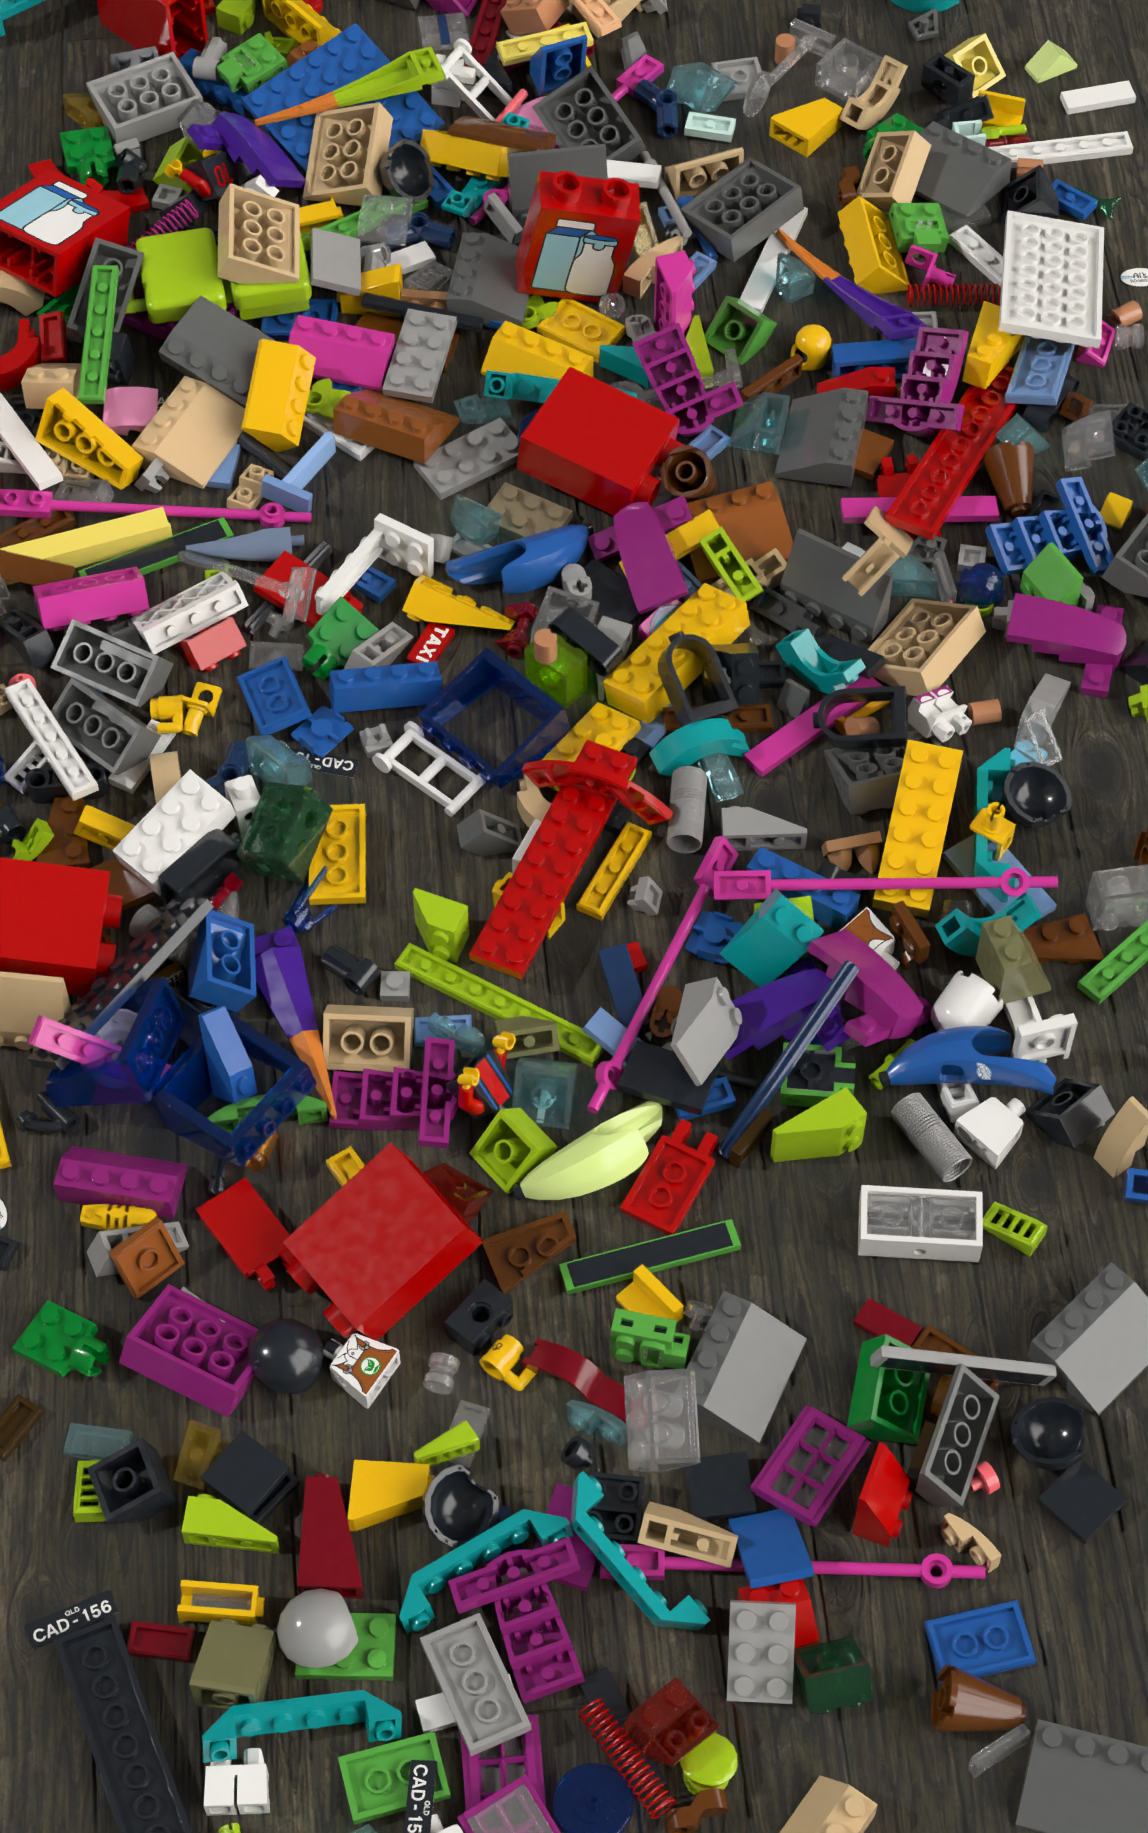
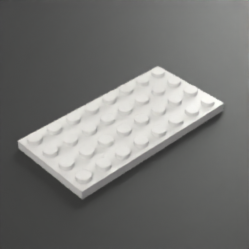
M1008 211L1005 222L998 331H1004L1008 334L1026 335L1035 339H1049L1058 343L1077 344L1086 348H1099L1102 333L1104 227Z

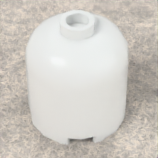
M958 971L933 1005L931 1021L937 1032L963 1026H988L1003 1008V1000H997L992 995L995 989L984 979L973 973L966 977L963 976V971Z

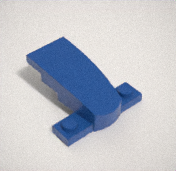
M1081 476L1062 478L1055 483L1065 510L1043 511L1039 516L1016 517L1011 523L990 524L985 529L1003 576L1023 573L1029 564L1051 542L1056 545L1069 561L1084 556L1092 576L1104 574L1114 556L1107 541L1105 521L1097 508L1092 504Z

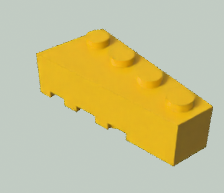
M986 301L983 302L967 354L962 379L963 382L983 389L990 385L1020 349L1025 335L1008 334L1004 331H998L1000 306Z
M64 387L47 398L35 441L121 490L138 478L143 457Z

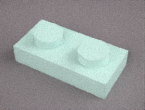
M689 112L684 135L731 142L736 119Z

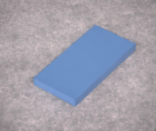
M1025 335L1005 395L1006 403L1057 405L1075 344L1058 343L1054 340L1043 338L1035 339Z
M974 835L943 852L944 860L959 877H973ZM993 841L988 843V850L993 851L992 862L1010 863V868H1020L1028 876H1031L1008 849L999 861L996 860L995 854L998 844ZM1015 878V888H1017L1019 881ZM969 888L992 915L1002 911L1019 897L1008 896L1007 902H1001L986 888ZM1028 888L1025 891L1032 896L1042 914V917L1039 919L1056 909L1057 904L1042 888Z

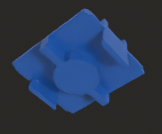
M321 706L312 714V717L305 719L291 733V736L301 744V748H306L310 751L311 755L323 758L349 735L354 728L339 713H333L332 708L329 709L326 706Z
M702 911L697 923L693 926V931L685 946V950L697 955L699 960L703 958L711 961L713 965L715 962L725 965L728 961L719 953L744 925L732 920L731 916L716 911L714 913Z

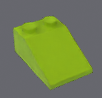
M845 1087L773 1129L770 1159L773 1162L839 1156L847 1150L852 1152L862 1144L867 1112L848 1088Z

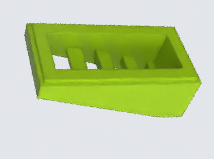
M995 1201L983 1217L984 1230L1029 1257L1046 1235L1048 1227L1039 1220ZM998 1213L1002 1217L997 1224H994L991 1221ZM1008 1219L1011 1221V1224L1007 1229L1003 1228L1002 1226ZM1017 1225L1021 1227L1018 1234L1013 1232ZM1027 1231L1031 1233L1029 1238L1024 1237Z
M466 1420L415 1451L414 1462L433 1466L480 1450V1440Z
M101 1460L78 1461L73 1507L75 1522L106 1521L100 1503L96 1506H83V1502H99L97 1495H84V1492L95 1491L93 1485H84V1481H91L90 1475L85 1474V1470Z

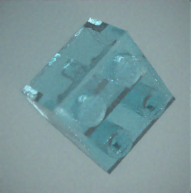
M764 392L744 402V405L737 409L729 447L779 455L788 420L790 396Z

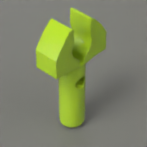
M1025 124L981 128V134L985 133L986 139L1025 134L1027 131Z

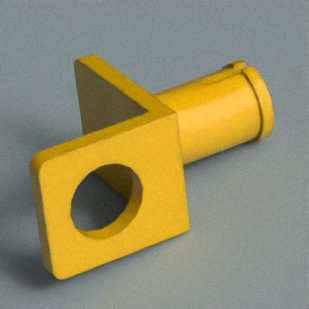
M197 682L191 698L182 696L181 701L188 710L181 731L183 734L197 737L203 716L214 717L222 693L221 687ZM201 692H212L213 700L209 704L198 700Z
M993 802L988 805L987 809L982 808L969 828L998 844L995 859L999 861L1012 843L1016 824L1003 818L1005 814V807L1003 805L998 810L999 803Z

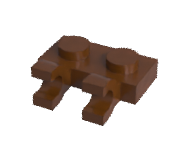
M900 901L893 904L892 915L889 919L892 930L889 932L895 938V947L897 941L903 939L906 951L900 956L899 962L902 968L906 970L910 968V964L916 960L917 963L921 964L928 959L930 943L905 902Z

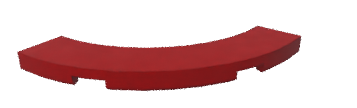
M51 159L28 165L33 179L48 169L62 174ZM138 187V190L133 194H122L118 190H102L104 195L129 206L131 213L150 209V203L142 187Z
M541 760L525 763L521 770L538 788L579 784L584 785L585 790L606 797L608 794H611L649 825L670 820L673 814L664 803L642 787L601 768L571 761Z

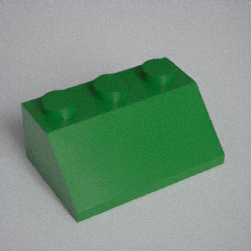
M887 1334L862 1342L847 1427L870 1439L917 1444L920 1436L930 1373L871 1367L870 1356L882 1345L914 1348Z

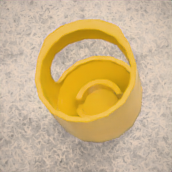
M816 324L802 327L796 335V343L791 348L790 358L795 355L797 349H800L808 357L807 361L802 365V370L813 371L824 367L828 362L832 339L829 332L824 327Z

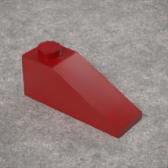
M867 367L817 383V394L840 388L869 391L868 404L870 395L894 398L896 388L895 367Z

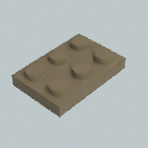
M505 482L481 514L479 520L481 525L517 540L567 526L573 518V511Z

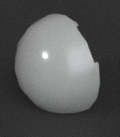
M322 1588L304 1591L291 1599L280 1614L277 1626L279 1647L288 1659L300 1666L321 1668L334 1665L347 1657L358 1643V1636L352 1617L343 1597L338 1592Z

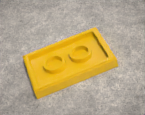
M565 298L558 302L557 312L554 316L543 319L537 325L538 333L592 356L593 361L600 363V345L615 346L626 334L625 325L573 299Z

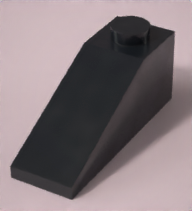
M18 608L0 616V630L26 663L34 669L46 667L51 663L57 652L44 627Z

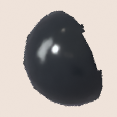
M409 139L400 140L385 153L379 165L381 182L387 192L400 201L410 203L426 199L432 192L435 183L433 182V171L429 162L430 157L425 149L415 141Z
M1031 761L1020 763L1010 770L1003 783L1002 798L1008 813L1017 823L1028 828H1040L1058 820L1070 810L1072 794L1067 782L1059 772L1046 764Z
M278 1318L265 1323L252 1336L248 1348L250 1365L256 1376L268 1388L282 1394H299L310 1390L320 1373L323 1361L321 1338L312 1327L294 1318Z
M1059 1397L1036 1399L1023 1406L1015 1415L1011 1427L1013 1445L1020 1456L1036 1468L1050 1471L1067 1469L1084 1457L1085 1410L1069 1399Z
M455 1465L440 1471L428 1482L422 1495V1518L429 1533L449 1547H459L495 1526L499 1513L498 1496L490 1489L477 1484L469 1476L470 1472L462 1465Z

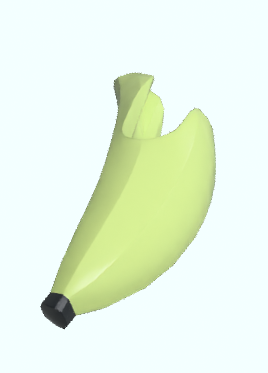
M649 1100L603 1122L571 1142L529 1172L520 1183L513 1185V1192L517 1200L519 1201L524 1198L562 1200L578 1197L624 1179L636 1171L649 1155L646 1142L662 1124V1105Z

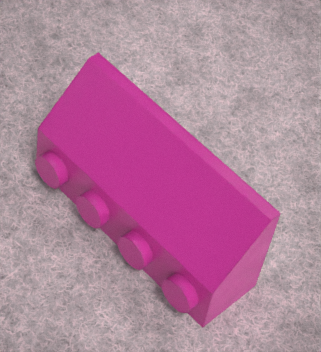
M685 250L656 257L654 329L658 332L679 323L686 338L693 320L691 311L694 310L692 293L695 292V286L692 276L696 274L693 260L688 259Z
M298 315L290 332L289 344L299 345L316 357L312 378H330L332 382L382 391L395 351V334Z
M137 566L32 586L41 624L45 629H49V631L64 629L65 625H70L72 619L88 625L91 623V620L111 621L116 619L117 615L128 613V616H136L144 613L143 610L150 609L144 577Z

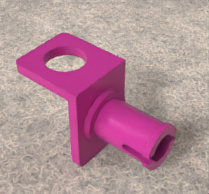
M911 245L905 263L927 271L922 283L924 289L925 285L930 282L940 284L941 286L945 283L947 288L950 283L953 285L956 274L936 268L935 261L938 254ZM921 254L925 257L926 261L918 262L913 258V255Z

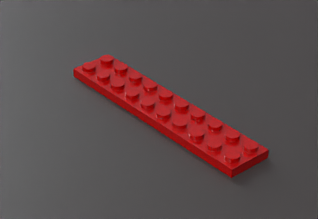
M1005 365L986 389L970 384L958 403L964 405L960 432L940 430L885 514V521L890 525L927 539H934L983 462V457H986L985 451L993 446L1019 405L1018 403H1006L1005 400L1014 368Z
M586 740L575 760L577 763L601 768L627 780L630 779L637 766L636 757L590 740ZM579 784L560 787L469 953L470 960L518 979H523L560 910L561 904L568 895L618 801L615 796L608 794L606 797L585 790L584 785Z

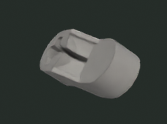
M632 315L625 319L626 333L632 338L633 342L656 333L651 319L645 315Z
M575 563L566 565L561 572L564 592H567L568 597L578 599L580 603H577L578 605L587 604L592 598L590 577L586 575L581 565ZM570 599L572 603L573 601L577 602L575 599Z

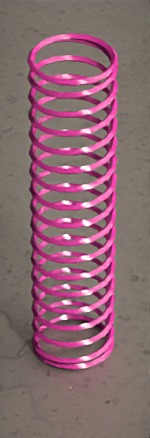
M184 199L185 204L180 203V207L176 206V211L171 210V214L167 213V218L162 217V221L158 220V225L153 224V228L149 227V232L144 231V235H140V238L141 236L146 237V233L152 236L153 234L151 233V230L154 231L157 235H159L155 226L158 227L163 232V234H166L160 226V223L167 228L169 233H172V231L166 225L164 219L171 224V226L174 228L176 232H179L170 221L169 216H171L176 221L178 226L182 230H184L182 225L176 220L173 212L176 213L180 217L182 222L186 226H188L186 221L179 214L177 210L178 208L185 214L187 219L192 223L193 221L185 213L182 205H184L189 210V212L195 219L199 218V214L193 207V205L187 199ZM131 242V246L127 245L126 247L135 250L133 244L136 246V243Z

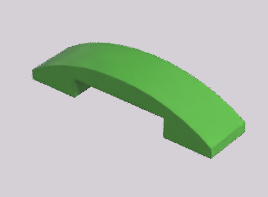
M275 1093L253 1096L237 1103L229 1104L209 1116L208 1123L212 1137L241 1133L240 1122L298 1115L299 1125L327 1122L328 1114L326 1102L317 1098L299 1094Z

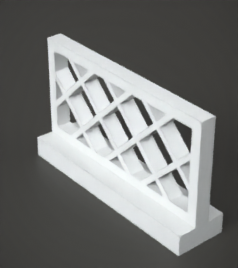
M222 571L144 611V613L132 617L130 620L148 644L150 651L156 654L249 605L239 583L236 580L233 581L225 571Z

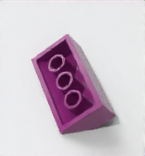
M72 1146L60 1160L53 1185L58 1201L82 1205L116 1204L119 1206H136L155 1210L157 1217L174 1219L188 1164Z

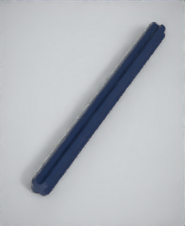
M848 960L843 963L717 1148L719 1155L729 1160L730 1149L761 1111L768 1106L859 972L857 965Z

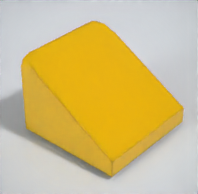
M1110 492L1100 511L1105 525L1121 531L1131 514L1133 501Z

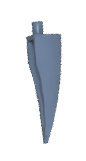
M290 527L262 529L223 540L187 545L186 551L232 560L275 562L284 550L292 554V546L305 545L304 535L291 536Z

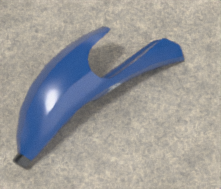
M584 522L581 525L558 527L446 561L444 569L448 577L462 584H486L503 581V593L521 594L532 591L555 581L562 576V569L566 565L576 564L587 546L588 537L594 533V528L590 522Z
M963 1026L929 1034L908 1046L893 1060L886 1071L879 1072V1081L883 1087L889 1085L968 1083L1032 1089L1051 1095L1055 1094L1058 1087L1056 1077L1045 1063L1019 1058L987 1056L1011 1049L1010 1033L991 1026Z

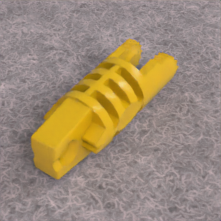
M116 1204L83 1205L80 1222L84 1227L107 1231L144 1226L154 1219L157 1214L153 1209L136 1206H119Z

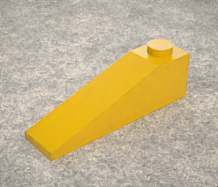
M423 574L414 581L402 611L408 613V618L417 622L424 620L427 622L510 630L515 623L514 620L489 607H476L474 599L468 596L453 595V588Z

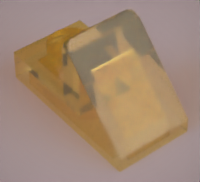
M65 93L62 95L65 113L83 129L101 127L100 123L102 120L90 94Z
M646 202L640 203L641 222L632 247L635 258L640 257L659 244Z
M192 1419L189 1421L173 1480L201 1490L207 1486L201 1481L200 1476L213 1463L214 1457L222 1451L220 1429Z

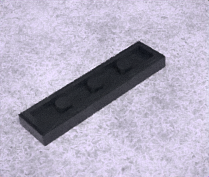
M608 1667L584 1678L585 1682L578 1685L587 1703L589 1704L599 1698L603 1699L605 1706L594 1717L604 1709H610L609 1713L597 1723L599 1724L609 1715H614L612 1721L602 1727L601 1731L612 1722L619 1721L618 1725L612 1731L605 1734L604 1737L606 1738L617 1728L623 1727V1731L618 1736L607 1742L608 1745L622 1734H628L627 1738L611 1748V1751L614 1752L627 1740H632V1743L625 1750L614 1755L616 1760L626 1750L637 1746L631 1755L618 1762L619 1766H622L634 1754L641 1752V1756L630 1765L624 1767L622 1772L626 1773L636 1762L646 1759L642 1766L626 1776V1780L631 1779L644 1766L650 1765L649 1770L637 1779L632 1780L630 1786L636 1785L646 1774L655 1771V1774L648 1781L636 1787L634 1792L641 1791L651 1780L659 1778V1781L653 1787L641 1793L639 1799L646 1797L651 1790L660 1784H664V1787H666L667 1782ZM597 1701L591 1706H589L590 1709H593L601 1701Z

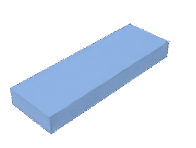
M328 431L325 432L282 481L303 489L335 454L334 434Z

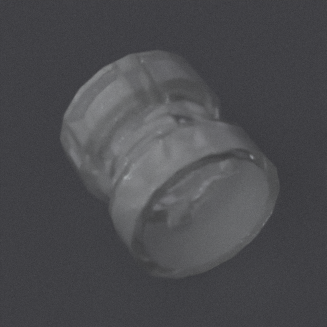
M1117 324L1114 333L1116 350H1124L1126 347L1142 349L1144 345L1143 324H1134L1132 327Z
M432 1353L428 1362L430 1370L425 1374L423 1386L434 1393L451 1394L455 1384L453 1376L458 1372L460 1361L449 1354Z

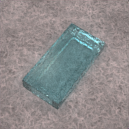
M70 1423L63 1452L65 1456L103 1460L130 1445L133 1434L129 1430Z

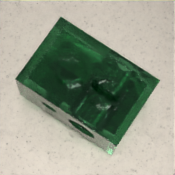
M266 782L236 855L257 876L303 882L333 808L311 786Z

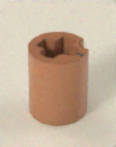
M780 34L776 38L774 59L780 66H789L792 64V60H794L796 40L791 34Z
M1018 158L1016 178H1019L1038 165L1043 167V160Z
M1133 300L1111 310V314L1108 315L1112 327L1115 330H1121L1141 320L1142 310L1139 304Z
M540 629L534 635V656L537 662L551 664L557 659L556 633H551L550 629Z
M993 699L969 703L968 716L972 721L971 725L1001 721L1002 712L999 700Z
M874 717L848 718L843 726L846 730L845 735L879 734L880 732L879 722Z

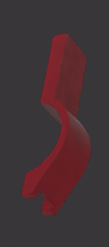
M540 1338L536 1339L534 1342L535 1350L530 1358L525 1357L521 1362L522 1366L534 1373L543 1372L560 1378L576 1389L588 1405L637 1434L641 1435L657 1409L655 1404L605 1376L597 1366L580 1353Z

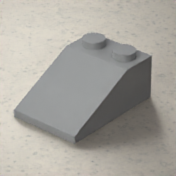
M717 977L685 984L671 1043L672 1049L696 1086L703 1084L736 1040L739 1026L742 1024L740 1010L735 1008L728 990L721 985Z

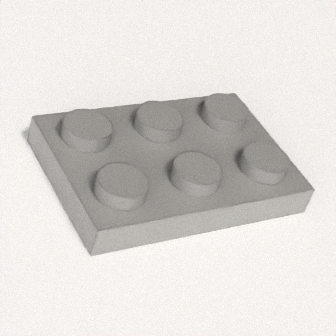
M730 1600L727 1701L792 1704L795 1603Z

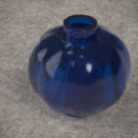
M976 563L971 570L965 567L956 583V586L960 588L959 600L964 605L983 608L995 603L999 606L1006 594V591L1002 590L1003 576L1001 572L990 563Z

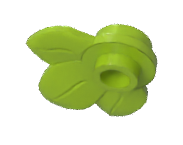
M532 295L528 300L523 325L518 326L525 329L536 327L543 319L554 316L557 312L558 303L549 302L545 304L540 295Z
M330 378L319 380L313 384L312 390L309 391L306 412L311 414L319 413L324 418L333 419V408L345 395L351 394V392L332 389Z

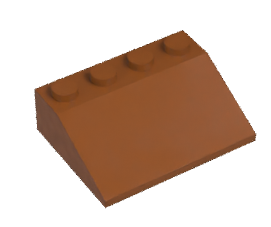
M371 389L347 394L333 408L334 434L423 464L428 461L460 423V417L402 398L386 396L381 391Z
M771 481L687 503L693 518L709 509L711 510L720 527L722 526L745 562L750 558L755 562L775 548L785 561H788L793 540L780 498ZM701 547L685 555L693 575L702 584L721 579Z

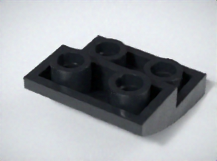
M584 1471L587 1476L592 1475L597 1479L602 1487L601 1492L604 1494L601 1501L587 1514L590 1517H596L604 1527L603 1533L607 1538L638 1541L645 1477Z

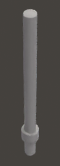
M648 151L641 152L640 158L644 164L658 165L656 160L651 158ZM661 176L657 189L683 237L688 238L691 236L692 231Z

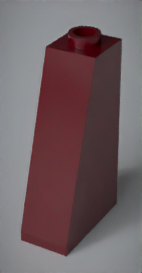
M316 1474L314 1477H306L297 1581L298 1592L301 1594L304 1591L322 1588L338 1592L346 1599H363L364 1591L338 1478L332 1477L329 1474Z

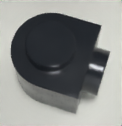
M803 3L802 8L798 7L797 22H801V32L819 33L821 4Z

